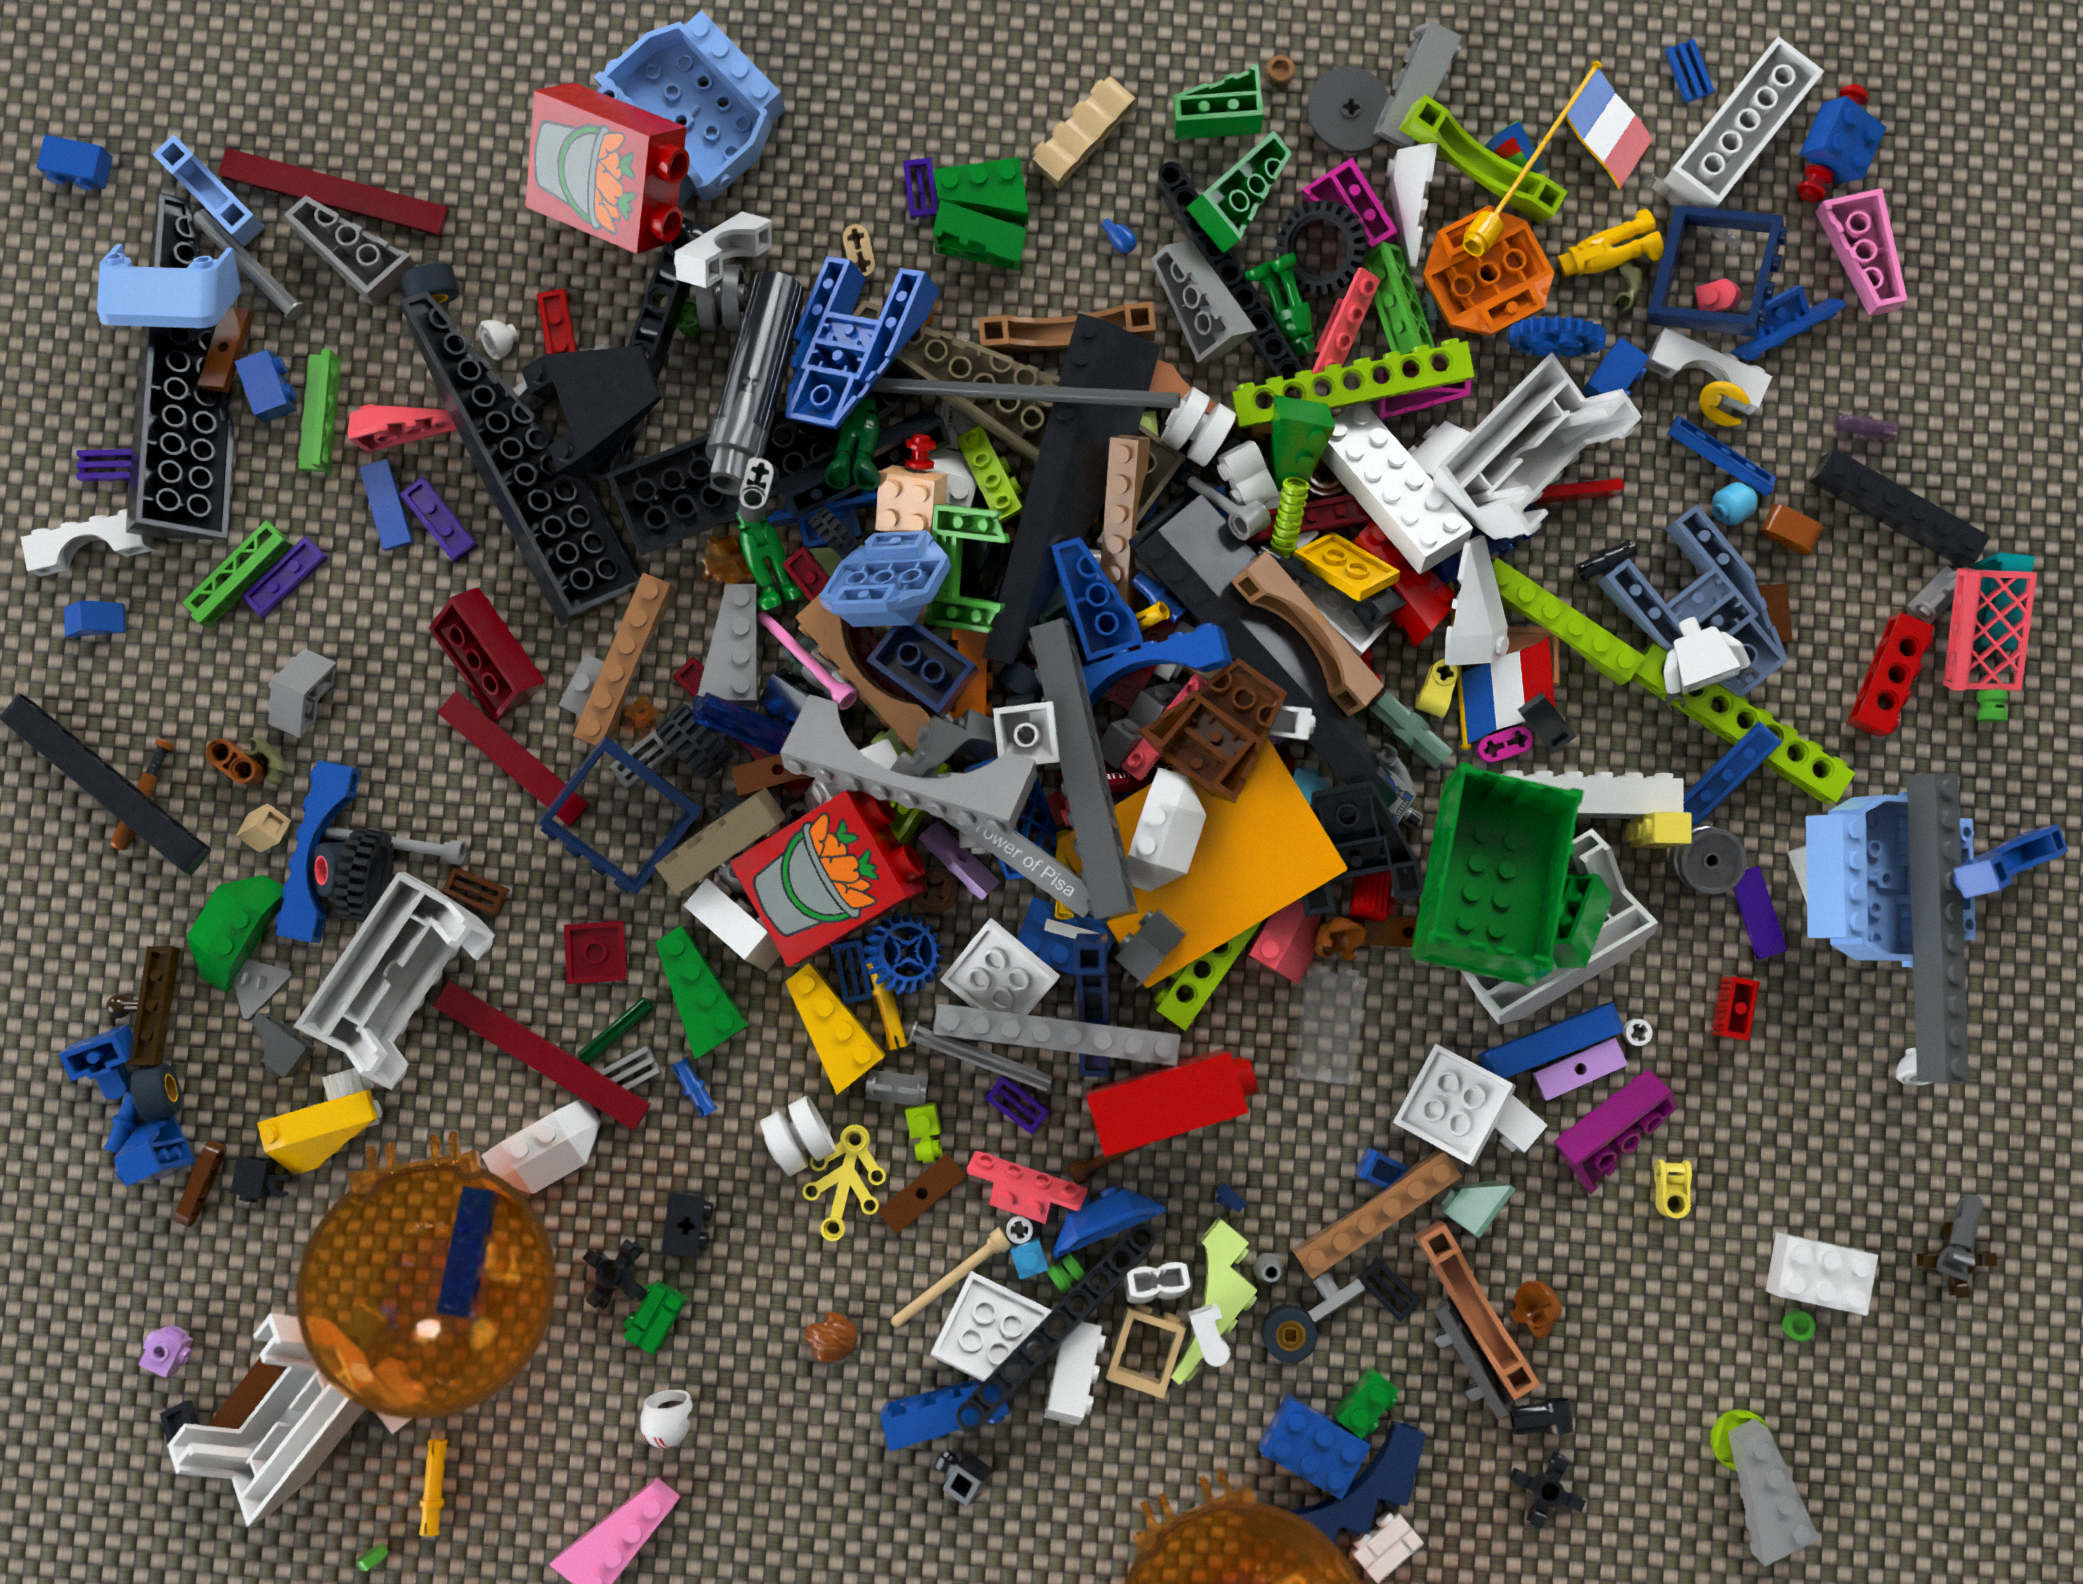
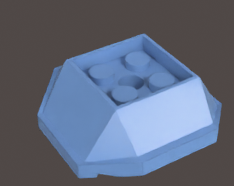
M927 530L873 533L864 541V546L852 551L839 563L819 596L822 607L833 614H838L852 627L913 625L923 606L932 602L950 570L949 558Z

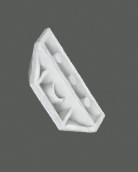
M1160 767L1157 770L1127 857L1130 878L1134 887L1150 892L1187 874L1207 815L1190 780L1182 774Z
M580 1098L498 1143L481 1156L495 1182L534 1194L588 1163L602 1121L593 1105Z

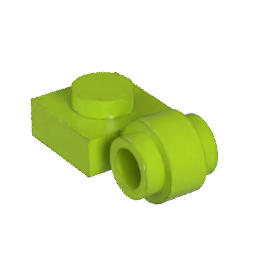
M936 1102L906 1107L905 1114L910 1138L921 1137L920 1142L915 1143L917 1160H923L924 1163L937 1161V1158L942 1157V1146L939 1139L934 1140V1137H932V1135L941 1133Z

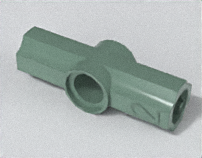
M1386 692L1369 710L1372 715L1392 731L1391 735L1399 744L1407 750H1413L1432 769L1436 770L1453 752L1449 746L1430 730L1431 727L1421 716L1413 711H1408L1389 692Z

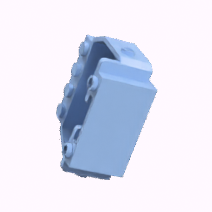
M702 10L685 25L677 22L647 32L618 59L611 60L605 67L604 72L600 71L593 77L599 88L597 90L599 93L676 123L680 120L687 121L684 125L687 127L684 149L689 154L690 162L687 174L680 182L678 199L680 206L692 195H695L702 203L712 201L760 158L772 130L771 124L786 111L781 92ZM703 81L709 82L706 87H700V83ZM722 101H727L728 105L726 107H719Z
M1907 791L1898 792V796L1853 797L1829 810L1828 815L1806 816L1808 938H1829L1830 945L1854 960L1902 961V967H1913ZM1960 818L1961 865L1974 859L1973 819ZM1962 894L1964 940H1976L1975 896L1964 899Z

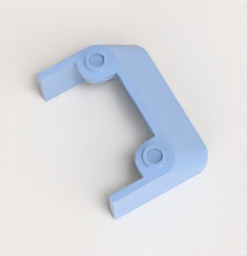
M116 244L99 265L97 312L100 322L105 325L179 328H208L218 324L242 292L233 248H227L219 259H212L210 256L197 257L187 268L132 266L131 259L125 257L123 244Z

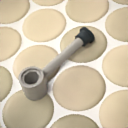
M1182 464L1173 476V483L1175 485H1182L1187 489L1192 488L1229 513V527L1238 539L1247 540L1269 527L1271 517L1263 503L1253 501L1246 506H1238L1198 479V475L1192 471L1191 466L1188 464Z

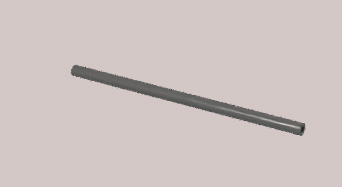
M881 378L871 391L1180 408L1181 394L1173 392Z

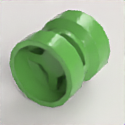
M686 299L677 323L679 331L687 336H696L702 332L698 322L697 304L689 299Z
M1989 689L1976 691V701L1979 703V710L1976 711L1977 722L2008 721V711L2005 709V702L2008 701L2007 690Z
M1071 1252L1062 1256L1060 1263L1052 1264L1049 1266V1270H1047L1048 1275L1063 1294L1071 1289L1072 1283L1076 1280L1081 1281L1087 1275L1085 1269Z

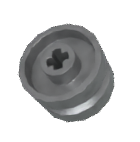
M726 265L723 269V278L707 288L696 285L697 315L702 331H717L722 319L728 331H738L747 300L745 276L741 265Z
M1707 825L1692 826V843L1672 847L1670 850V867L1676 878L1686 886L1700 892L1709 894L1727 892L1735 887L1745 874L1747 866L1746 850L1739 838L1726 830Z

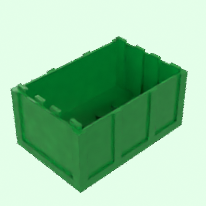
M1461 762L1442 785L1410 959L1530 987L1552 973L1555 959L1552 956L1558 921L1563 916L1565 905L1562 904L1568 863L1569 859L1573 856L1575 847L1572 840L1578 805L1582 803L1584 790L1576 788L1567 790L1473 768L1472 764Z

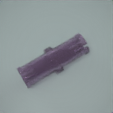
M1838 412L1836 415L1838 421H1834L1833 428L1834 431L1859 434L1860 438L1867 439L1868 436L1894 441L1897 436L1894 432L1898 433L1899 423L1876 420L1870 415L1859 417Z

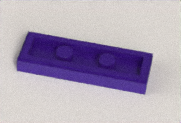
M422 476L400 493L405 502L454 563L478 546L425 477Z
M304 536L241 597L260 617L265 619L328 557L309 537Z
M1759 866L1748 868L1745 870V874L1739 883L1732 889L1756 959L1760 960L1786 952L1788 949Z

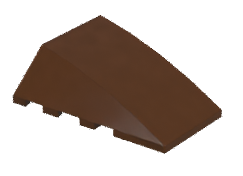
M1238 658L1210 678L1203 687L1188 694L1185 700L1174 708H1169L1163 712L1156 721L1141 728L1139 733L1165 762L1211 796L1236 804L1285 701L1287 692Z

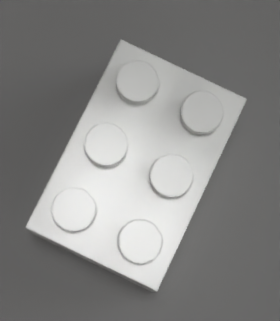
M1776 1232L1765 1291L1779 1297L1867 1316L1878 1255L1859 1249Z

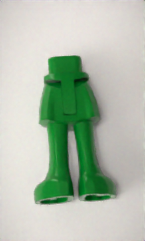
M1294 252L1255 266L1244 273L1248 281H1259L1265 287L1274 314L1272 318L1286 341H1288L1287 343L1294 355L1298 357L1315 350L1312 337L1315 335L1313 332L1310 303L1302 302L1294 277V266L1297 258ZM1276 273L1280 275L1281 280L1283 282L1289 306L1286 305L1284 297L1281 293L1276 278Z

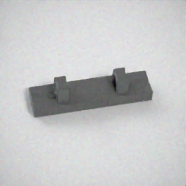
M1450 1298L1439 1302L1435 1314L1444 1329L1436 1333L1434 1340L1440 1349L1454 1344L1475 1382L1467 1386L1465 1393L1471 1402L1485 1397L1497 1419L1507 1416L1512 1403Z

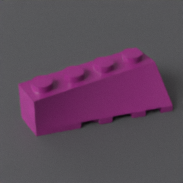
M1648 1069L1641 1075L1634 1077L1619 1092L1612 1094L1606 1102L1594 1111L1587 1113L1573 1127L1563 1131L1554 1140V1143L1561 1157L1585 1189L1592 1194L1598 1188L1595 1183L1605 1173L1610 1176L1617 1169L1614 1164L1625 1153L1628 1152L1631 1155L1639 1147L1638 1144L1641 1137L1645 1133L1651 1135L1678 1108L1672 1091Z

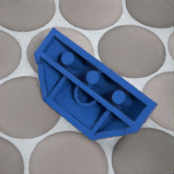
M1116 1185L1103 1189L1100 1191L1101 1197L1091 1201L1089 1197H1086L1080 1211L1068 1210L1052 1249L1054 1259L1166 1212L1163 1203L1125 1187L1118 1189Z

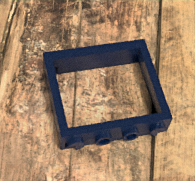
M1675 205L1648 309L1650 325L1757 337L1760 326L1764 327L1767 321L1768 309H1764L1766 300H1772L1775 282H1771L1773 272L1778 273L1781 265L1782 255L1778 254L1780 245L1785 246L1787 241L1788 227H1784L1783 215ZM1688 225L1769 233L1749 316L1667 306Z
M604 734L538 821L543 826L540 831L546 834L547 837L553 841L557 837L567 844L565 849L578 859L581 855L591 861L589 866L602 876L607 872L616 880L613 884L626 893L631 890L638 894L655 872V865L668 855L703 808ZM604 752L614 757L685 810L634 877L627 874L553 820V817Z

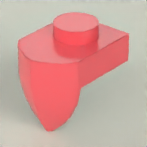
M1726 278L1695 287L1699 310L1723 312L1737 308L1742 300L1740 288L1733 281Z

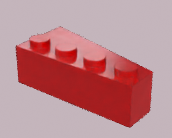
M1372 520L1352 543L1400 571L1399 581L1392 584V586L1407 604L1394 618V621L1399 628H1405L1411 636L1409 639L1410 643L1416 648L1452 609L1453 598L1457 599L1458 594L1430 569L1419 575L1374 520Z

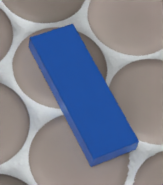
M384 459L359 467L383 550L389 551L414 543L390 461Z

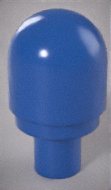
M1109 218L1105 219L1100 227L1109 234L1107 237L1110 241L1109 243L1121 253L1132 252L1137 245L1135 234L1121 223L1115 225Z

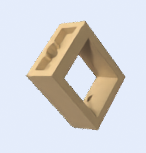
M1127 1304L1105 1372L1106 1380L1164 1399L1186 1326L1180 1322L1181 1317L1164 1312V1315L1161 1316L1152 1313L1153 1308L1145 1304H1135V1306ZM1133 1319L1175 1332L1160 1379L1118 1366Z

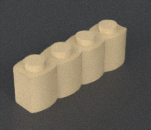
M1111 76L1104 81L1100 79L1090 91L1092 96L1085 102L1080 100L1071 111L1073 116L1066 122H1059L1052 131L1053 137L1046 143L1044 141L1041 142L1032 153L1034 156L1033 167L1058 189L1135 107L1136 98Z

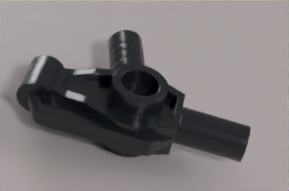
M1265 545L1259 550L1258 556L1267 550L1294 582L1298 579L1303 583L1310 584L1317 591L1325 587L1324 581L1313 577L1310 572L1303 569L1306 563L1292 554L1287 559Z

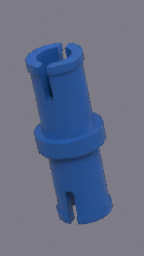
M1144 570L1140 571L1130 583L1150 600L1149 604L1151 606L1158 601H1163L1169 608V619L1174 624L1186 613L1187 609L1182 607L1168 594L1169 590L1165 586L1161 587Z
M688 1057L670 1068L673 1069L685 1089L682 1091L683 1094L689 1096L700 1114V1118H703L718 1107L715 1106L704 1087L705 1081L699 1079L688 1061Z
M131 1090L126 1091V1096L119 1113L114 1115L112 1119L114 1125L104 1146L110 1152L118 1153L128 1140L132 1129L137 1127L138 1121L136 1118L138 1111L133 1102Z

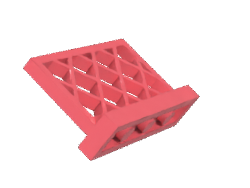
M1957 568L1943 677L1944 686L1959 691H1965L1966 689L2022 690L2037 580L2036 572ZM1982 577H1992L1999 585L1987 596L1980 590ZM2000 578H2008V579H2006V580L2003 582ZM2017 578L2027 579L2025 591L2016 597L2008 586ZM2004 590L2012 602L1999 612L1990 601ZM1987 605L1995 616L1982 626L1977 620V612ZM2017 606L2022 611V618L2012 627L2004 616ZM2000 620L2008 631L1995 641L1987 630ZM1983 634L1991 645L1978 655L1973 650V643ZM2013 635L2018 641L2017 650L2008 656L2000 645ZM1996 649L2005 660L1991 670L1983 659ZM1977 664H1980L1988 673L1978 682H1968L1970 670ZM2007 665H2010L2014 670L2013 683H2002L1996 676ZM1991 679H1993V680L1995 681V683L1988 682V681L1991 680Z

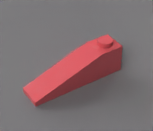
M367 404L359 407L358 411L350 413L347 434L353 443L366 453L456 431L457 429L448 410Z
M1302 897L1266 918L1246 956L1298 985L1313 959V945L1316 941L1321 915L1305 917Z

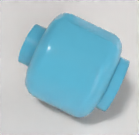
M1740 482L1731 483L1719 490L1712 499V513L1714 517L1730 526L1739 524L1752 516L1756 511L1758 500L1756 492L1749 485Z

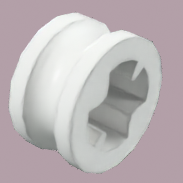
M1642 1019L1628 1020L1623 1026L1625 1029L1622 1032L1623 1038L1631 1045L1642 1046L1647 1044L1652 1038L1650 1024ZM1635 1024L1636 1027H1643L1644 1030L1640 1033L1642 1037L1640 1040L1636 1037H1631Z
M1020 1215L1012 1217L1006 1226L1007 1237L1017 1244L1027 1242L1033 1233L1032 1222L1029 1218ZM1022 1221L1023 1226H1028V1233L1024 1232V1237L1018 1238L1017 1233L1011 1232V1226H1016L1015 1222Z

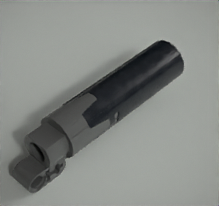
M779 271L759 272V274L754 275L751 281L705 449L707 457L713 461L710 487L724 494L739 495V515L744 521L749 523H756L763 519L769 502L773 483L772 464L763 459L793 346L794 333L799 323L806 296L805 288L799 281ZM758 477H761L760 487L755 485ZM753 501L758 503L759 505L749 506L746 503Z

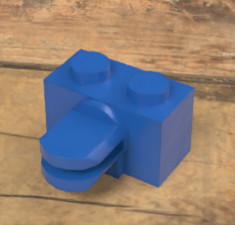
M129 1024L75 1042L58 1054L70 1081L87 1075L89 1079L95 1078L106 1099H118L127 1090L131 1089V1078L124 1062L129 1060L133 1038Z

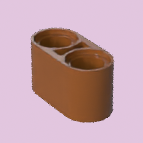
M1772 504L1759 532L1767 539L1793 552L1808 556L1812 553L1823 530V526L1819 522L1787 506Z
M215 739L206 748V757L209 762L232 780L250 786L258 785L264 780L266 775L264 765L254 756L246 754L245 749L238 744L224 739ZM224 747H228L229 755L222 761L220 752ZM250 764L252 773L248 778H244L243 770Z

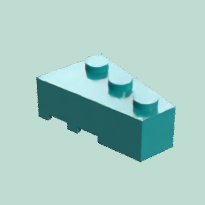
M1999 552L1974 563V570L2032 572L2035 556ZM1982 577L1980 590L1987 596L1999 585L1992 577ZM2000 578V579L2004 582V581H2005L2006 579H2008V578ZM2017 578L2008 586L2016 597L2025 591L2027 579ZM2003 590L1990 602L2000 612L2012 600ZM1987 605L1977 612V620L1982 626L1995 616ZM2016 606L2004 618L2013 627L2021 620L2022 611ZM2000 620L1987 630L1995 641L2008 631ZM1982 634L1974 641L1973 650L1984 651L1991 643ZM2012 635L2000 647L2004 652L2016 649L2018 641Z

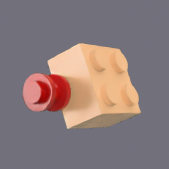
M913 435L912 439L906 441V447L912 449L911 458L905 459L906 467L892 465L879 471L881 480L877 494L875 530L884 532L927 530L932 536L934 504H946L948 474L925 471L933 469L935 464L934 461L929 459V451L936 449V443L930 441V436Z

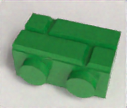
M656 1280L652 1286L646 1284L645 1288L648 1292L641 1301V1306L637 1313L634 1311L630 1312L623 1325L627 1329L623 1336L624 1339L654 1355L660 1350L689 1298L660 1280Z

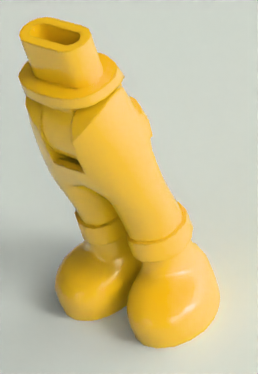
M1648 209L1639 210L1635 213L1632 222L1627 221L1619 226L1601 231L1582 240L1575 247H1569L1567 253L1557 256V262L1563 277L1566 278L1574 274L1579 277L1582 274L1606 271L1631 259L1641 257L1644 253L1652 261L1661 260L1664 251L1663 241L1659 231L1653 232L1656 222ZM1635 235H1646L1645 237L1639 240H1633L1628 244L1614 248L1612 247L1613 245L1619 242L1634 238Z

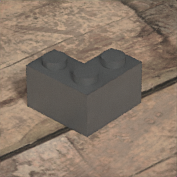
M1161 908L1155 913L1149 910L1138 922L1142 926L1138 933L1134 936L1129 932L1115 948L1120 952L1115 959L1142 984L1187 933Z

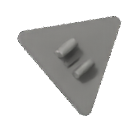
M246 960L233 981L242 1017L250 1019L292 976V971Z

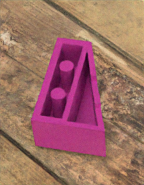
M1353 158L1302 189V199L1307 203L1322 200L1340 202L1342 206L1346 205L1351 208L1350 211L1352 213H1357L1360 217L1358 219L1360 224L1364 223L1366 227L1363 230L1364 234L1369 238V242L1366 243V249H1373L1383 241L1391 244L1397 240V229Z
M1411 363L1403 364V374L1408 378L1416 377V367ZM1432 363V367L1436 371L1441 372L1445 371L1446 364ZM1379 369L1378 384H1385L1388 381V375L1384 370ZM1471 380L1376 400L1375 415L1380 421L1463 400L1470 396Z

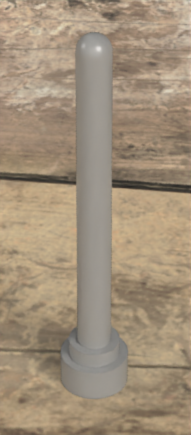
M328 827L325 829L324 835L328 839L346 841L350 839L349 835L354 831ZM392 837L391 841L394 845L393 849L442 856V859L447 860L450 864L462 865L466 855V843L463 841L451 840L444 844L398 837Z

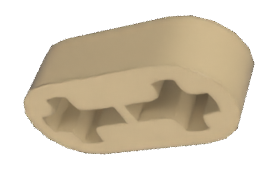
M852 224L843 233L847 259L851 260L858 267V257L863 256L865 264L869 266L866 267V272H862V274L866 277L865 281H868L876 272L869 234L862 225ZM858 233V236L861 237V249H856L854 242L849 241L853 239L852 234Z

